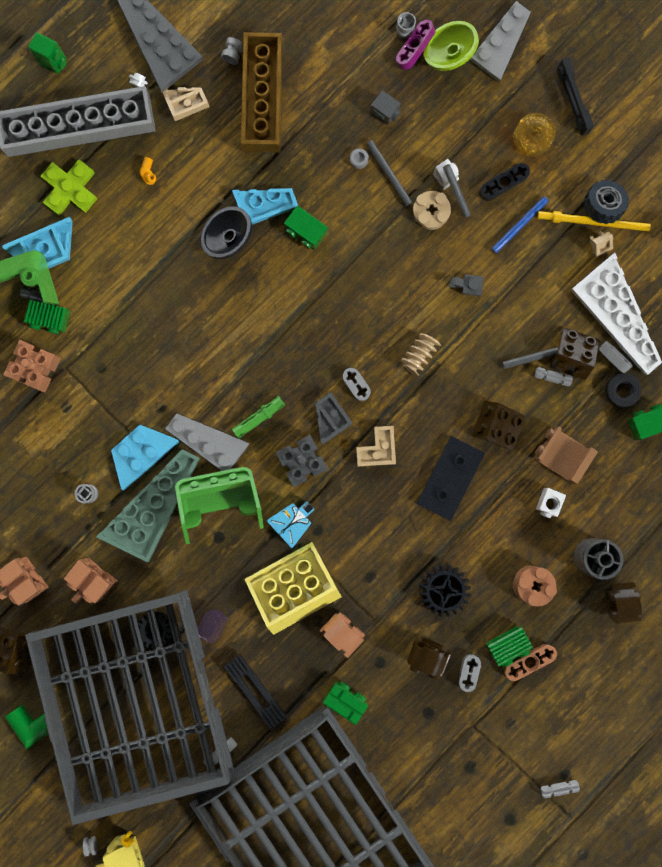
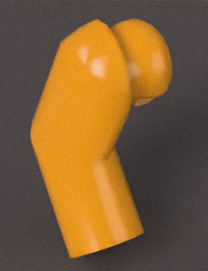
M144 157L139 174L146 184L153 185L156 181V176L150 170L153 160Z

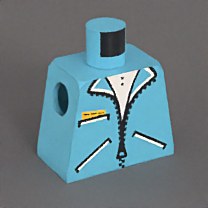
M307 501L299 509L293 503L268 519L267 522L293 548L310 526L311 522L307 516L315 509Z

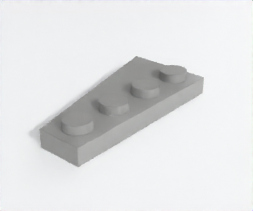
M516 1L473 54L470 61L500 83L531 12Z
M176 414L165 428L221 471L232 469L250 444L179 414Z

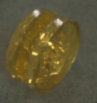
M527 114L520 120L514 130V146L525 156H541L548 150L555 139V126L551 119L544 114Z

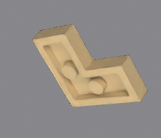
M394 426L374 427L375 446L356 447L357 467L396 464Z

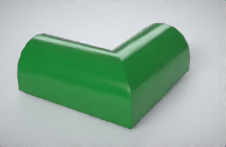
M21 705L5 716V719L25 749H28L48 735L44 718L45 713L33 721L24 705Z

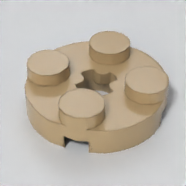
M427 191L420 194L413 206L415 221L428 230L442 227L447 222L451 213V206L446 195L437 191ZM430 206H433L437 210L434 212V215H431V213L427 211V209H429Z

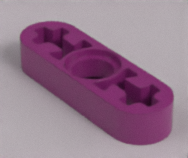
M421 21L399 51L396 61L400 69H410L433 38L435 28L432 21ZM420 42L418 47H411L413 43Z

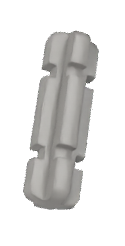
M540 367L535 371L536 378H544L546 381L557 384L562 383L565 386H570L573 377L565 374L563 376L562 373L551 370L545 371L544 368Z
M577 780L569 781V783L552 784L551 787H548V785L542 786L540 790L543 798H550L551 795L555 797L566 795L570 792H579L580 787Z

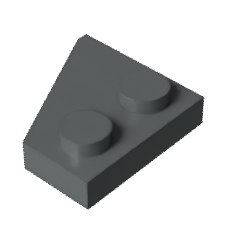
M331 392L315 403L320 438L323 445L353 424Z

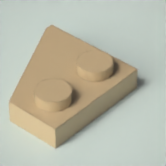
M178 87V90L166 89L162 92L175 121L209 107L202 88L187 89L185 87Z

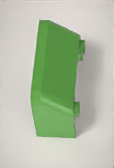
M32 250L0 261V283L20 277L21 281L27 286L39 285L44 303L59 304L44 254Z
M247 467L179 480L175 485L186 544H190L188 529L194 528L201 523V514L239 506L241 514L245 516L257 515L260 529L264 528L253 474Z

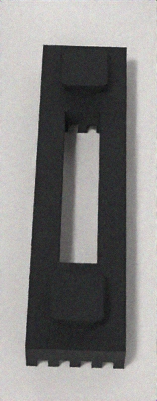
M567 57L561 60L557 74L559 79L562 78L576 117L577 129L581 131L583 136L591 132L594 124L589 110H585L574 80L575 72L570 58Z
M241 654L224 666L270 730L287 718L286 714ZM246 674L270 704L265 709L242 680V677Z

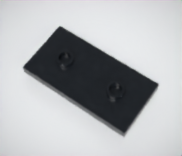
M450 436L416 504L451 521L485 453Z

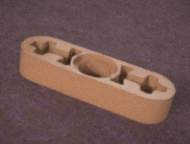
M543 644L531 650L529 655L514 659L511 665L504 667V674L509 680L517 681L553 662L557 657V651L550 644ZM545 649L552 651L549 653V658L546 656L540 658L542 660L541 663L539 658L535 655L536 653H538L539 656L545 654ZM528 657L535 659V665L531 668L525 665V660ZM519 662H521V665L525 669V671L523 672V670L520 668L515 671V676L509 674V672L511 671L510 668L514 667L515 669L521 667L518 664Z

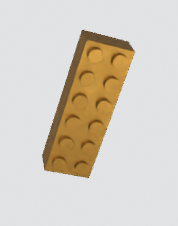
M244 32L241 146L243 152L280 153L282 33Z

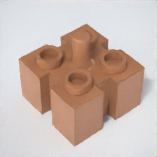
M19 340L13 353L17 355L15 362L9 361L3 375L39 391L46 392L51 378H48L50 370L55 372L61 358Z
M27 557L14 559L0 569V586L5 588L0 592L1 600L9 596L10 600L19 606L32 601L49 588L43 578L37 574L35 567Z
M89 557L78 560L64 578L68 582L67 586L72 590L77 591L79 589L71 599L76 604L82 598L89 603H97L104 600L118 582V580L103 571Z

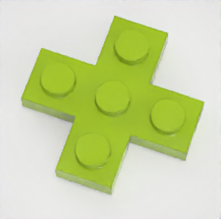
M78 160L68 173L52 162L41 175L42 179L54 187L43 203L59 216L71 202L86 213L97 200V197L84 187L95 172L81 160Z

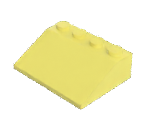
M312 542L245 579L261 616L273 635L342 597Z

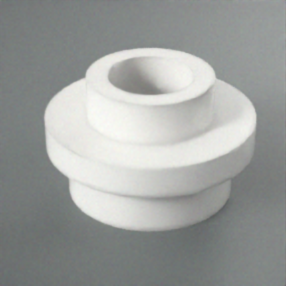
M138 73L130 74L129 76L131 78L129 83L134 86L143 87L148 84L145 81L146 77Z

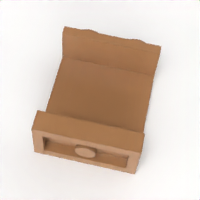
M561 427L551 428L545 436L547 440L544 445L541 444L535 452L537 456L534 460L571 484H578L598 451L592 447L586 448L561 432Z

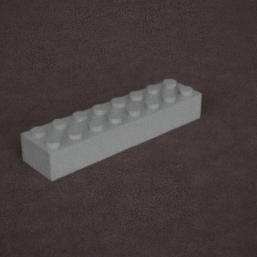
M146 86L0 111V148L8 157L156 131L150 95Z

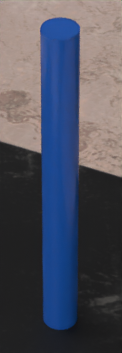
M543 196L491 248L492 252L497 254L549 202L548 199Z

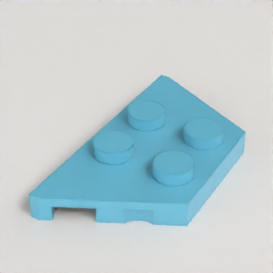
M68 217L2 245V247L12 256L32 250L44 254L50 269L70 260L73 221Z
M142 425L134 429L111 450L121 489L125 491L180 441Z

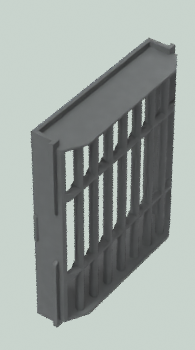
M188 590L45 630L33 631L25 635L72 825L229 784L231 778L236 777L219 709L214 705L202 659L205 655ZM176 602L179 605L187 636V641L183 642L172 604ZM161 606L166 608L175 643L165 647L163 646L154 608ZM143 611L147 612L156 649L146 652L135 613ZM128 616L137 654L128 657L125 654L117 618ZM109 621L118 659L109 662L107 661L98 623ZM87 626L91 627L100 663L90 667L80 633V628ZM72 631L81 669L70 672L61 636L62 633ZM50 636L54 638L62 670L61 675L53 677L50 676L41 640ZM188 648L191 651L209 720L204 723L184 650ZM177 652L196 724L185 728L166 654ZM154 657L159 659L177 729L170 732H165L147 659ZM140 663L158 735L146 736L128 664ZM120 667L139 737V740L132 742L127 740L110 669ZM101 672L104 678L120 745L110 748L91 674ZM80 677L84 678L101 750L94 752L90 751L72 680ZM64 682L83 753V755L72 758L53 688L54 684ZM211 729L221 769H215L205 730ZM197 733L199 736L207 771L196 774L187 735ZM175 738L180 740L189 775L177 779L168 740ZM156 743L161 745L170 780L160 784L158 783L149 745ZM137 748L142 749L151 785L141 789L130 750ZM118 753L123 754L132 791L122 794L111 756ZM103 758L105 761L113 796L103 799L93 760ZM80 763L86 765L95 801L84 806L73 765Z
M325 705L234 767L236 777L231 778L229 784L198 792L194 800L189 803L227 862H231L234 867H247L234 848L236 844L240 846L253 867H263L245 840L253 832H255L276 866L287 867L261 828L269 821H272L302 867H311L278 817L286 809L290 811L325 866L336 867L295 806V803L304 797L347 862L340 867H360L359 863L368 857L375 867H384L375 853L383 846H386L399 867H409L392 842L393 839L402 833L420 859L411 867H435L398 811L393 808L386 798L385 791L373 773L369 772L366 768V763L330 709L326 708ZM326 720L350 754L341 762L337 760L317 730ZM309 734L312 735L332 765V768L325 773L321 772L301 742ZM293 745L316 777L308 785L304 783L284 753ZM276 757L279 758L299 788V791L292 796L287 794L268 765V762ZM354 762L397 824V827L388 833L385 832L344 770ZM260 768L283 801L275 808L270 805L251 776ZM338 774L380 837L373 844L368 843L329 784L328 780ZM242 780H245L266 812L259 819H255L234 787ZM319 786H322L363 848V851L356 856L351 854L311 792ZM227 791L249 823V826L242 831L238 830L218 799L219 796ZM211 802L232 834V838L229 839L206 804Z

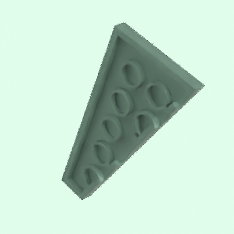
M181 450L96 537L149 562L178 504L175 485L179 480L192 476L200 458L185 450Z

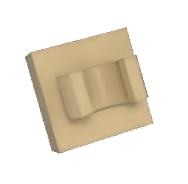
M600 231L597 238L590 236L592 253L596 257L613 249V235L610 232L604 234Z

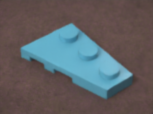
M292 188L259 191L256 189L249 191L232 190L238 207L248 213L252 220V225L292 211L298 205Z

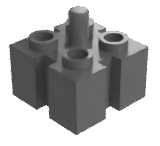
M311 435L297 441L298 447L291 449L289 445L276 452L282 466L288 465L290 472L286 474L293 487L308 481L306 476L311 473L315 477L328 470L322 456L316 457L314 453L318 449Z

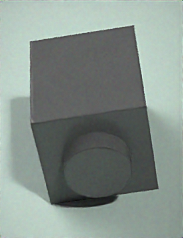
M382 90L371 104L370 112L389 125L392 120L396 121L399 117L401 103Z

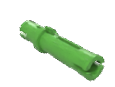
M277 396L270 403L263 404L261 409L232 428V430L240 439L267 418L270 419L275 412L286 405Z

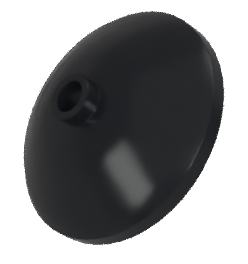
M226 207L216 212L206 222L202 230L201 245L203 250L215 259H226L240 252L247 244L252 233V220L250 216L239 207Z

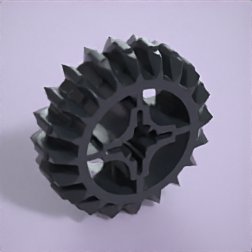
M440 564L439 571L433 566L434 573L432 574L427 570L426 574L429 575V578L427 579L423 576L421 578L426 582L425 584H419L420 588H424V591H420L419 595H425L421 602H428L425 606L427 610L433 607L431 610L432 614L439 610L438 616L440 617L443 616L444 611L446 616L450 617V610H452L454 615H457L456 608L458 607L463 611L464 608L461 606V603H469L464 599L465 597H471L470 593L465 592V590H470L471 586L464 585L469 582V579H461L465 573L460 572L457 575L459 568L455 567L451 571L452 567L450 564L447 565L446 570L444 565ZM445 575L439 585H431L435 578ZM450 576L456 578L460 590L451 587ZM447 585V588L452 592H445V595L442 596L443 593L438 589H444ZM429 590L439 594V605L432 601ZM458 596L454 603L445 606L449 597Z

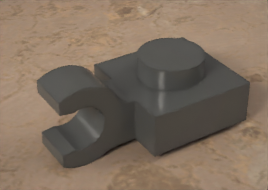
M467 274L464 275L463 279L452 277L449 287L462 289L463 295L480 297L482 295L484 277Z

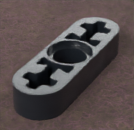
M519 163L487 181L480 189V197L485 201H491L521 184L530 174L529 167L524 163ZM518 169L519 171L525 172L523 176L518 175L515 177V179L513 178V176L517 174ZM507 178L510 185L507 187L502 186L500 179ZM496 184V189L492 191L491 195L489 193L485 194L486 188L490 190Z

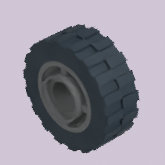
M601 180L592 185L586 194L584 209L592 220L598 223L612 224L616 220L618 221L629 206L628 193L617 182Z

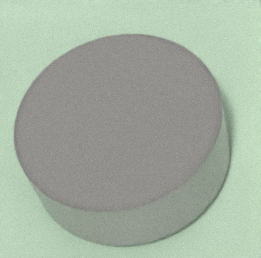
M355 149L351 152L350 164L352 167L362 169L368 164V154L365 150Z

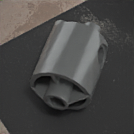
M588 538L580 541L574 551V565L581 573L597 579H610L620 572L623 566V555L621 549L609 540Z

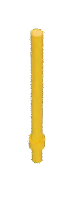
M538 211L537 219L552 220L553 223L570 222L648 232L651 228V224L616 220L612 224L598 223L592 220L591 217L562 214L559 211H553V213Z

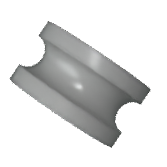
M92 836L91 839L88 837L84 838L83 852L85 856H89L90 853L92 855L97 854V839L95 836Z

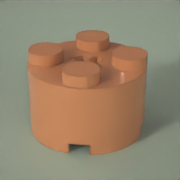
M525 566L515 575L513 591L522 602L531 606H543L549 603L556 595V581L553 575L544 568ZM533 582L537 583L536 589L531 588L534 586Z
M341 612L339 614L335 613L320 629V632L324 633L323 636L337 650H342L345 652L344 656L349 658L364 641L363 637L365 634L359 628L351 627L349 625L351 623L350 619Z

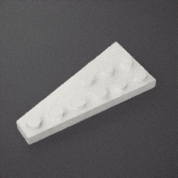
M614 253L572 288L571 291L646 376L659 366L662 361L654 342L649 337L648 328L643 323L639 307L630 286L626 283L623 276L624 272L617 262L618 258Z

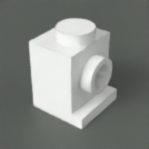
M449 159L436 166L433 176L443 190L450 186L443 169L445 165L450 164L456 180H459L458 168Z

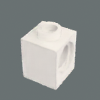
M544 488L536 510L541 511L540 515L550 519L552 516L558 517L566 495L550 488ZM548 499H552L554 502L552 509H548L546 506Z

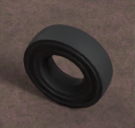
M621 373L610 378L606 384L605 394L611 404L616 407L625 408L632 406L638 401L641 395V386L634 376ZM620 383H625L630 388V394L626 398L617 395L616 388Z

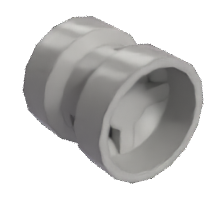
M404 12L398 17L396 33L402 39H408L415 30L416 18L413 14Z
M229 37L226 40V49L222 51L221 58L227 63L237 65L240 60L239 54L243 52V42Z
M91 484L79 485L75 490V498L80 503H92L98 498V489Z

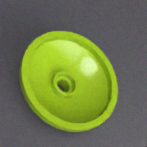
M453 21L436 29L433 38L424 49V58L431 68L440 71L456 69L465 64L478 47L479 37L475 27L465 21Z

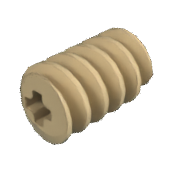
M420 333L418 336L420 340L414 341L415 346L410 347L411 352H406L405 356L407 359H401L404 367L418 377L419 374L416 370H424L421 363L427 365L428 362L425 358H432L429 352L437 351L434 345L441 346L436 339Z

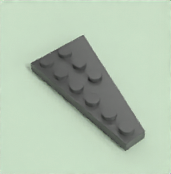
M116 0L161 93L203 61V56L148 0Z

